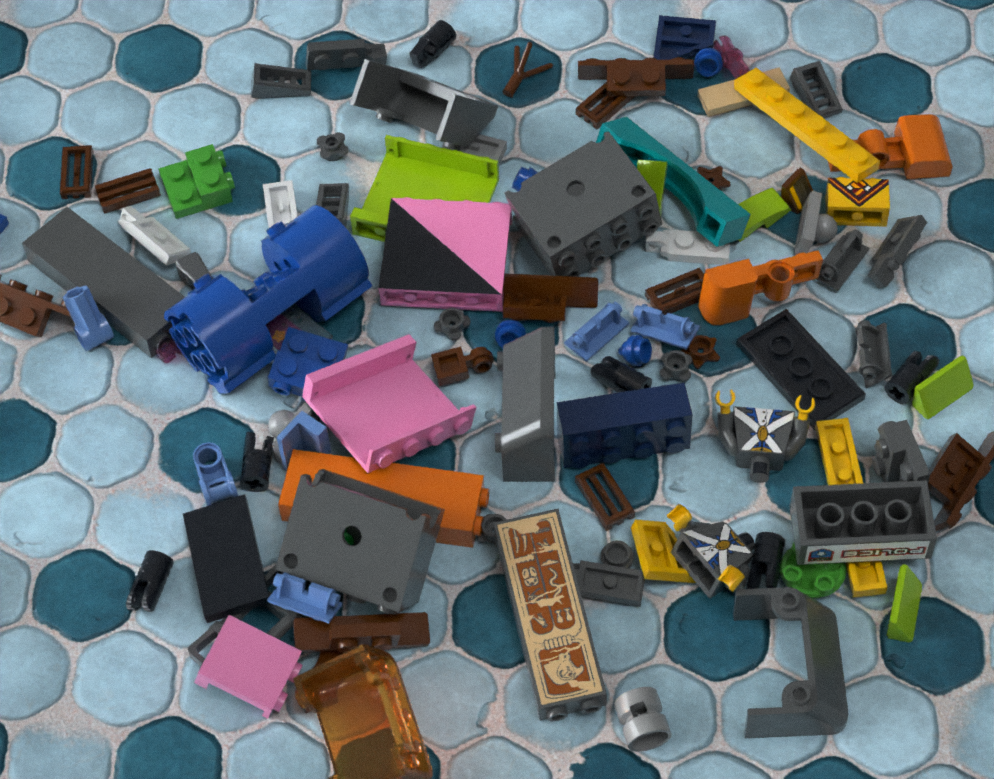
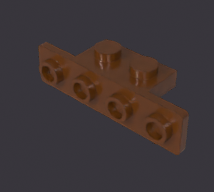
M682 57L673 58L672 60H657L656 58H645L643 60H628L626 58L599 60L589 58L578 61V79L607 80V96L610 97L665 96V79H692L694 74V60Z
M505 273L503 318H511L515 321H525L527 319L542 320L547 323L565 321L567 306L590 308L598 306L599 280L595 277Z
M0 274V322L42 338L52 310L71 317L64 300H62L61 304L52 301L54 296L37 289L35 294L26 291L28 285L13 279L6 283L1 281L2 275Z
M994 431L987 435L978 451L958 433L951 435L929 468V492L944 504L934 520L936 532L946 527L950 529L958 523L962 517L960 510L977 492L975 486L978 481L990 472L992 468L990 462L994 457Z
M426 612L334 616L329 624L314 620L311 617L295 618L293 621L294 647L302 652L339 651L348 653L362 649L385 651L391 648L423 647L430 644L429 622Z

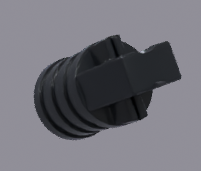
M438 20L419 39L418 43L409 53L414 66L423 68L456 40V32L450 24L443 20Z

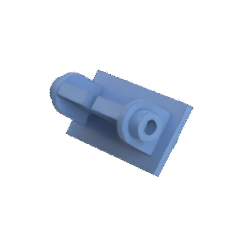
M617 302L607 303L603 309L580 329L575 331L564 344L587 362L629 325V322L620 314L623 311L621 305Z
M642 304V306L637 305L634 309L633 316L638 319L630 332L687 350L700 326L692 322L689 317L684 318L671 313L663 315L661 310L648 307L647 304Z
M287 572L276 574L273 586L277 588L267 599V602L328 624L343 606V603L339 602L340 595L333 588L330 589L312 582L309 585V591L305 590L306 580L290 575Z

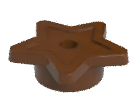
M722 166L711 170L703 167L697 168V172L705 179L713 180L710 183L719 190L731 186L730 181L722 176Z
M695 335L687 350H680L692 357L696 369H700L705 362H718L720 360V356L714 350L717 341L715 337L709 338L704 335Z

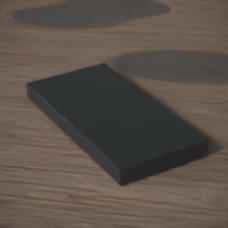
M787 309L737 339V346L798 413L799 411L795 405L797 397L802 395L799 406L803 410L811 407L812 397L814 398L815 408L808 414L807 418L810 420L809 425L814 430L816 421L833 420L865 400L866 393Z
M245 494L183 513L206 622L210 623L226 618L228 615L232 616L270 604L267 602L270 594Z

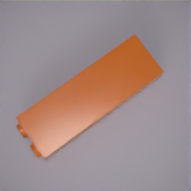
M296 449L292 451L278 503L282 521L288 522L301 475H311L313 482L315 474L319 470L325 469L445 509L436 543L473 548L475 537L482 534L484 517L480 516L481 508H487L490 489L485 488L484 475L391 463L386 468H379L367 473L354 457Z

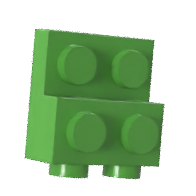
M213 144L185 152L186 160L158 168L176 219L233 202L231 190L235 189L232 175L230 172L224 173L223 168L227 167L223 152L222 150L216 151Z

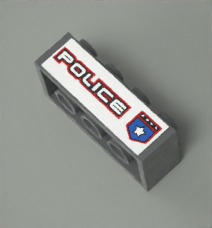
M927 480L793 487L790 514L797 565L932 558L937 536Z

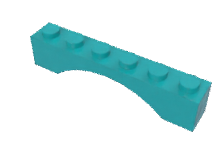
M628 117L602 123L596 143L602 142L605 138L604 133L609 131L636 168L638 160L668 163L665 188L671 191L685 205L694 220L696 230L716 247L742 238L751 215L749 212Z

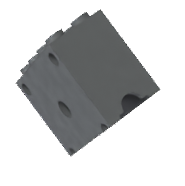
M609 131L604 133L605 138L602 142L595 143L590 141L521 182V189L518 192H510L508 190L504 193L515 214L512 217L514 224L551 276L579 277L581 273L591 267H597L604 263L608 257L616 252L626 250L641 237L651 235L662 225L656 193Z
M321 469L315 474L313 482L311 475L303 474L299 480L275 570L287 572L290 575L330 589L333 588L336 591L347 594L346 598L350 601L362 604L368 601L377 604V609L382 612L397 614V612L403 611L420 600L445 509L325 469ZM346 529L347 533L354 538V545H350L345 540L344 533Z

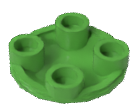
M794 542L792 547L783 555L780 564V575L783 583L787 587L795 588L811 598L831 595L841 587L846 576L845 563L797 565Z

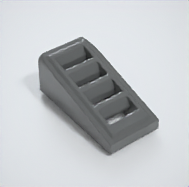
M820 61L793 69L789 78L805 105L823 118L842 113L843 109ZM814 79V82H806V80ZM815 87H819L820 89L814 92L810 91V89ZM824 95V99L815 101V97ZM828 103L831 106V108L821 111L818 108L819 106Z
M254 63L251 80L252 98L307 96L311 94V70ZM296 80H302V84H296Z
M349 183L319 184L316 205L328 210L347 228Z
M196 252L182 257L175 262L180 279L192 290L195 288L193 283L207 273L211 276L201 257Z

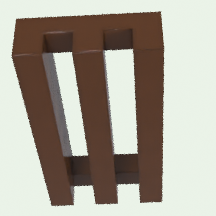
M605 82L576 107V115L578 117L584 116L585 122L588 124L592 122L593 127L599 129L602 123L607 122L636 96H606L607 82ZM601 100V103L599 105H597L592 111H589V109H591L596 103H598Z
M92 145L63 147L60 183L62 199H68V195H73V198L77 199L80 198L81 194H84L85 198H91L94 154ZM82 153H85L84 186H80ZM70 154H75L73 187H69Z
M151 168L95 185L104 214L161 196Z
M700 267L645 289V297L651 301L652 308L661 310L663 315L686 308L699 302L704 273ZM696 280H699V282H697V283H694V284L689 285V286H687V287L684 286V285H686V284H689V283H691V282H694V281H696ZM674 290V292H672V293H670V294H667V295L662 296V297H660V298L657 297V296H659V295H662V294H664V293H667V292H669V291Z
M604 463L575 476L577 486L606 531L612 529V525L616 523L617 525L624 523L626 518L629 520L635 518L633 507ZM599 473L623 509L619 512L595 476ZM586 479L590 481L593 488L601 498L602 502L610 512V517L608 516V514L602 507L601 503L593 493L592 489L586 482Z

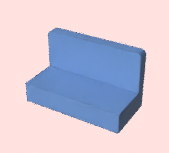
M301 411L277 436L282 465L285 471L288 469L293 449L332 454L327 427L304 411Z

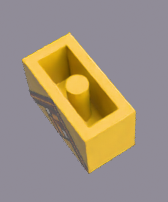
M846 177L828 178L825 195L826 214L832 216L837 225L887 227L890 211L889 179L868 178L856 183L851 178Z

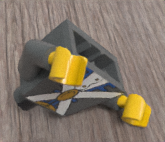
M730 389V401L727 404L720 401V390L716 392L714 399L716 404L720 406L721 411L717 413L719 440L728 454L736 458V465L738 467L750 469V479L757 483L767 482L770 470H782L784 462L792 460L805 445L810 420L807 419L808 414L815 408L813 397L812 405L807 410H803L799 406L802 395L797 397L795 405L799 413L798 417H795V411L734 406L732 412L730 411V406L735 401L733 390Z
M678 504L666 515L667 518L675 523L674 529L681 533L671 554L710 599L726 587L732 592H736L737 589H744L750 574L748 564L753 557L752 550L755 545L752 536L747 532L737 535L725 522L714 524L694 522L690 512L683 505Z

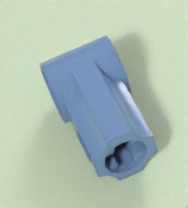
M85 285L67 291L62 298L75 324L73 327L75 334L84 350L87 352L114 338L112 329L104 315L99 312L89 288Z

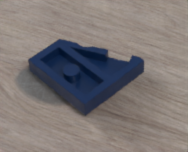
M659 15L653 58L657 60H672L677 57L689 59L695 57L704 48H713L716 20Z

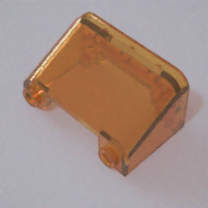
M361 644L293 678L297 689L295 690V697L298 704L303 709L306 708L310 712L317 714L335 774L328 777V779L432 778V766L399 667L388 652Z

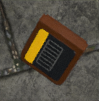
M801 167L797 169L783 183L781 189V198L795 214L801 213L809 193L813 191L804 169Z

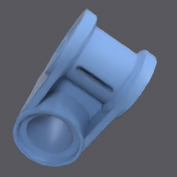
M210 442L199 445L194 450L193 460L206 505L209 506L230 497H237L238 493L231 472L228 471L220 447ZM207 461H215L211 465H204Z

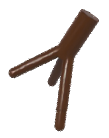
M532 42L527 43L521 61L520 47H514V73L502 91L507 97H513L523 79L553 67L552 63H548L526 72L523 71L533 46Z

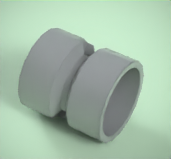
M652 687L635 688L623 693L614 701L619 721L625 725L623 733L628 748L631 751H648L663 745L671 738V731L666 716L661 714L662 705L656 689Z

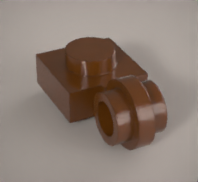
M461 346L431 354L439 386L470 378L469 367L477 373L487 372L492 368V363L494 362L492 352L486 347H476L471 350L470 355L466 356L463 355Z

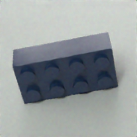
M685 382L556 402L557 438L564 468H584L589 464L615 463L621 459L633 457L647 458L652 454L665 452L679 453L684 449H690L693 414Z

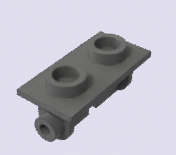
M854 229L847 232L846 235H842L823 260L819 277L816 280L837 291L840 290L870 249L862 244L863 234L859 230Z
M862 320L855 328V332L858 335V344L861 346V350H859L861 364L859 372L863 375L865 388H869L892 376L887 324L884 322L875 327L871 325L870 321Z

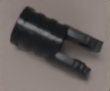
M914 350L885 385L887 395L899 404H907L914 395L915 387L929 378L937 368L940 359L936 356L928 355L922 361L921 352Z
M606 356L602 359L601 363L595 364L590 369V373L595 379L618 391V393L651 388L652 385L650 377L644 376L641 372H637L634 368H630L611 356Z
M248 431L245 436L240 485L245 490L261 492L269 487L274 437H266L262 450L254 449L256 434Z
M760 532L756 535L746 589H759L762 574L767 576L765 581L766 588H777L783 548L785 547V539L781 535L773 532Z
M149 550L146 552L138 575L126 601L127 609L136 611L141 609L142 606L144 610L149 612L155 610L167 577L170 574V569L174 564L171 557L159 551Z

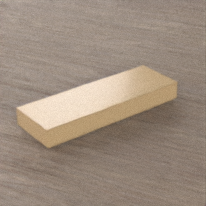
M780 67L763 72L790 93V87ZM734 80L698 89V98L708 117L754 105L734 89Z

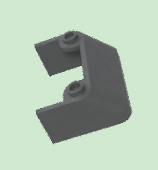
M364 59L350 101L351 105L377 112L376 118L390 123L393 122L394 118L403 120L437 134L436 139L444 142V146L460 151L461 146L468 147L494 119L498 106L422 75Z
M540 327L505 344L503 351H497V371H503L502 432L495 433V453H502L503 482H555V328Z
M795 588L737 589L733 611L734 621L761 619L801 621L808 680L793 681L785 686L781 697L782 707L747 709L745 738L816 736L840 733L847 724L848 705L835 613L829 607Z

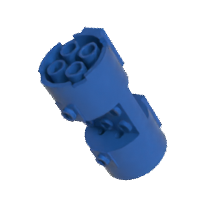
M313 205L289 223L283 224L282 221H279L266 230L268 236L261 240L263 257L271 273L267 271L253 281L256 286L248 290H240L222 274L210 276L207 273L193 283L195 288L185 298L164 312V319L167 322L171 320L173 325L168 331L183 356L197 372L201 370L210 376L208 382L217 389L219 394L230 393L275 359L276 353L273 350L272 337L266 324L295 303L301 310L311 315L315 323L328 320L373 286L368 279L369 270L365 257L355 239L345 226L325 208Z

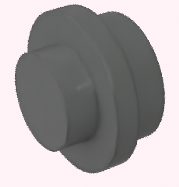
M612 541L601 551L602 564L630 568L633 564L634 553L631 547L623 541Z

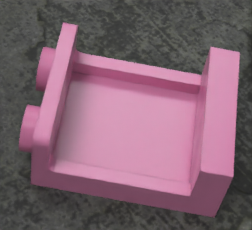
M228 615L194 683L207 689L210 683L264 711L262 716L268 719L272 710L279 712L288 694L282 690L287 681L295 682L303 666L297 662L302 651Z

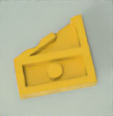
M635 519L631 526V532L644 579L696 583L671 554L678 539L666 522Z

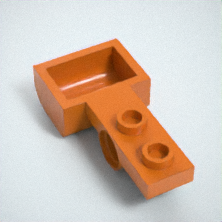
M936 115L901 116L897 121L894 131L895 137L885 138L881 130L870 129L861 133L857 140H853L880 160L879 169L903 168L906 179L950 177L953 168L941 123ZM828 161L830 172L841 171Z
M819 250L809 253H798L793 257L781 260H770L765 264L752 266L750 260L745 259L705 269L698 308L703 318L713 325H723L746 319L750 314L754 294L764 293L772 301L787 299L792 285L819 277L823 258Z

